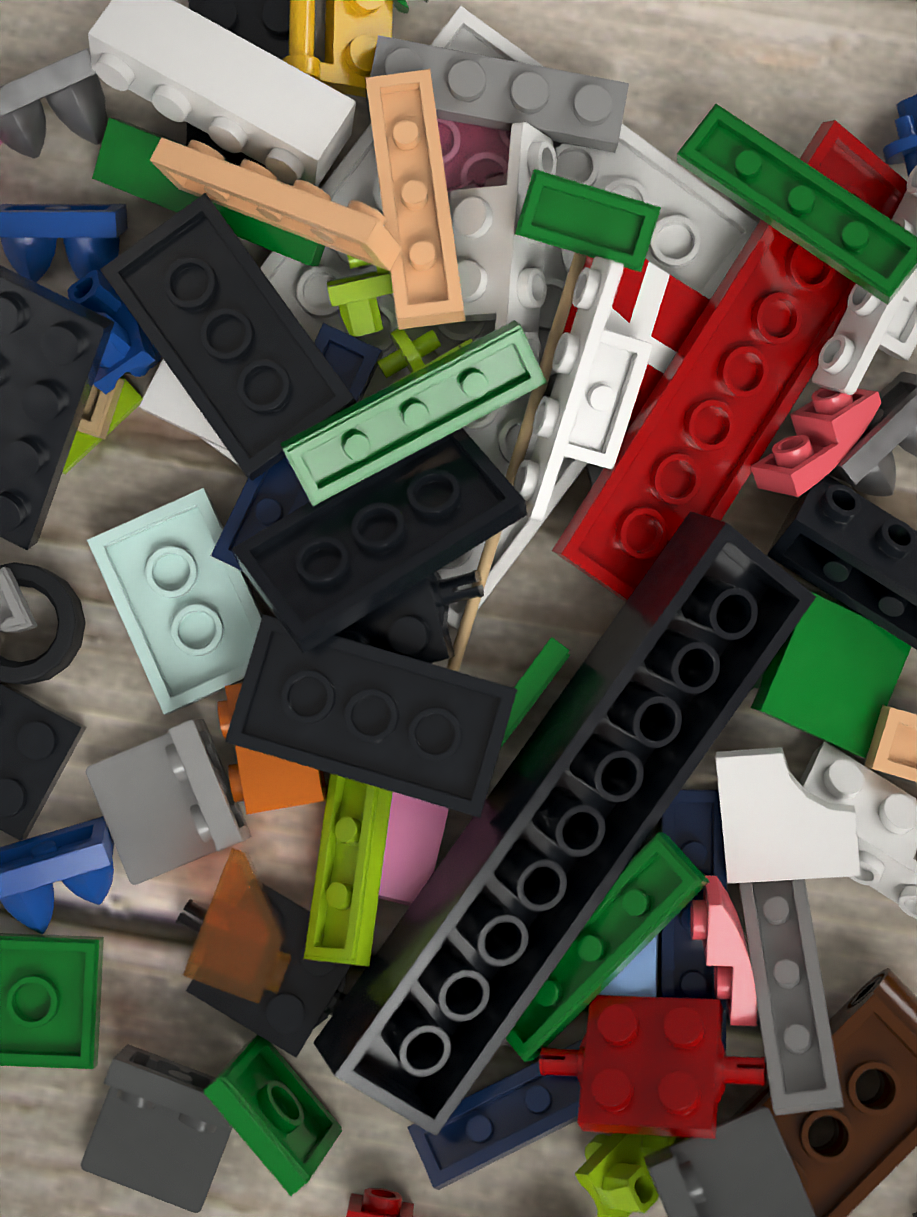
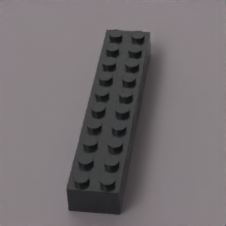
M690 511L486 798L481 817L474 816L373 957L370 966L366 967L313 1042L333 1075L437 1136L816 596L727 522Z

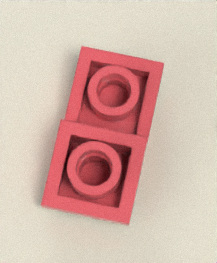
M825 388L815 391L811 396V402L790 414L796 435L777 442L772 447L771 454L750 466L757 488L799 497L815 486L846 457L873 420L882 403L878 391L857 389L853 395Z
M704 875L710 882L703 888V900H691V939L702 940L706 966H714L715 999L726 1000L730 1026H757L755 982L744 932L737 911L717 876Z

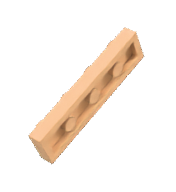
M426 69L367 77L366 86L383 215L387 219L385 228L402 247L391 268L398 328L402 330L465 321L431 71Z
M161 137L150 158V161L182 191L198 197L206 193L213 203L385 270H391L402 248L385 228L384 225L387 221L385 216L371 206L356 200H351L348 207L332 202L331 197L323 190L303 180H296L293 186L277 181V177L268 169L250 160H242L240 166L228 163L219 152L202 142L190 140L186 147Z

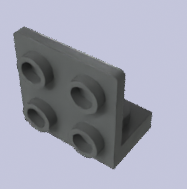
M127 1044L113 1058L103 1083L109 1085L110 1088L81 1161V1168L86 1172L190 1212H200L233 1128L203 1093V1090L215 1077Z
M765 1106L757 1107L716 1125V1139L687 1137L643 1156L668 1217H816L772 1113Z

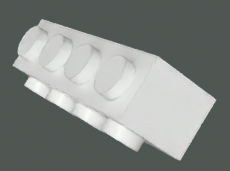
M111 0L88 33L92 70L96 71L97 75L106 84L120 91L128 89L152 102L154 107L168 119L176 122L186 121L206 132L224 150L231 153L242 152L262 163L278 180L284 183L294 184L296 180H303L318 187L351 136L356 107L355 100L174 0Z

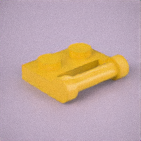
M290 0L289 55L284 57L283 61L342 94L366 97V78L371 75L378 35L392 38L393 0H326L325 63L320 62L318 58L314 57L315 0Z

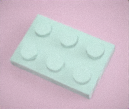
M204 488L87 540L164 715L171 714L225 689V686L242 682L263 616L243 571L211 556L224 528L209 494Z

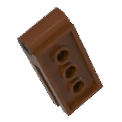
M889 968L884 969L869 980L829 1019L844 1107L775 1115L768 1080L766 1086H762L730 1118L732 1119L760 1106H765L771 1111L816 1217H847L917 1147V997ZM875 1069L880 1079L878 1092L867 1101H859L855 1089L856 1082L863 1072ZM822 1116H831L835 1127L831 1140L823 1146H811L808 1139L810 1126L816 1119Z

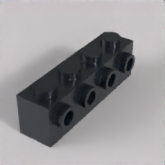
M826 475L815 486L802 494L792 506L767 556L917 650V531L907 523L897 519L857 494L851 488Z

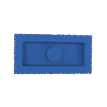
M126 204L0 205V239L4 253L11 266L19 275L34 282H37L50 267L56 252L57 238H63L67 259L78 280L92 270H97L103 275L100 269L118 257L119 236L128 229Z
M102 816L0 847V901L17 921L40 934L45 933L54 910L53 883L57 881H62L70 891L86 901L97 905L104 901L112 885L114 874L112 859L114 842L104 817Z

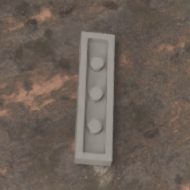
M378 35L370 77L430 69L437 119L511 133L513 123L527 122L551 138L552 141L616 152L629 83ZM367 94V95H366V97H367V106H369L368 94Z
M805 879L739 883L775 1115L844 1107Z

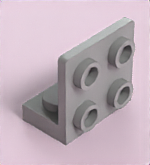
M192 719L168 729L169 733L90 765L86 769V775L127 877L133 885L140 884L252 837L238 802L235 803L233 800L228 777L204 719Z

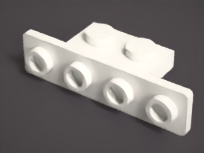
M527 122L513 123L511 126L507 185L451 190L450 214L465 321L496 320L495 330L515 320L521 325L540 365L542 349L538 333L540 308L545 301L547 293L546 280L543 274L546 243L514 233L533 169L555 175L557 160L552 139Z
M916 165L908 177L907 191L892 221L917 237ZM917 268L888 305L855 284L848 297L846 312L833 337L825 343L819 354V365L812 377V383L827 390L853 395L877 349L882 350L893 358L909 360L917 345Z
M596 256L592 262L591 269L584 268L576 282L573 293V306L578 307L574 323L571 332L563 333L556 346L553 357V370L558 372L551 396L543 397L537 407L533 421V434L538 437L530 461L526 459L522 461L513 486L525 499L526 516L529 519L543 521L564 456L611 470L615 466L653 349V344L604 329L623 272L624 265Z
M824 741L813 752L799 783L806 791L828 803L852 805L855 807L861 876H851L849 878L860 884L869 885L896 902L906 914L917 919V861L913 859L917 851V799Z

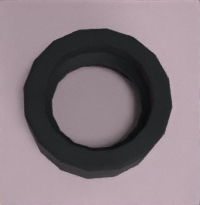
M17 562L0 565V569L3 567L11 569L19 587L34 588L47 596L55 608L58 620L54 641L48 650L37 658L18 662L7 660L0 655V681L28 685L50 680L71 664L82 646L86 622L81 600L67 581L48 569Z

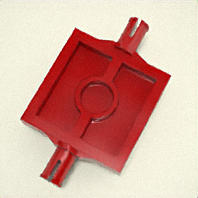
M597 995L589 1004L587 1032L579 1049L542 1047L540 1051L542 1059H539V1069L542 1076L578 1077L581 1091L577 1123L582 1131L716 1139L717 1108L725 1091L726 1084L766 1086L767 1064L765 1056L740 1057L726 1055L722 1043L723 1007L720 999Z

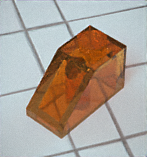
M235 848L231 849L183 976L259 1004L263 999L266 989L278 993L292 955L281 952L286 937L249 853Z

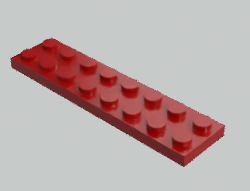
M836 120L822 122L799 158L891 220L907 191V181ZM760 220L624 435L615 466L612 470L603 468L555 544L552 552L626 602L690 511L722 520L752 472L750 466L760 460L817 369L819 354L825 343L833 337L848 308V297L856 283L763 220Z

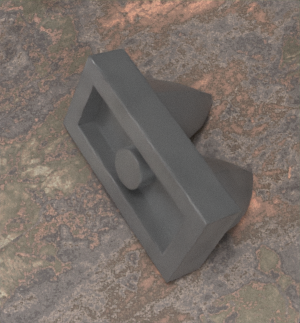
M89 48L0 87V140L12 150L31 158L39 157L46 135V118L40 101L43 97H46L48 104L57 117L72 132L95 145L102 142L106 124L105 96L97 73L92 70Z
M904 371L879 393L882 403L873 420L851 451L828 474L829 476L846 481L853 488L867 495H893L896 482V466L892 450L897 445L917 457V374Z

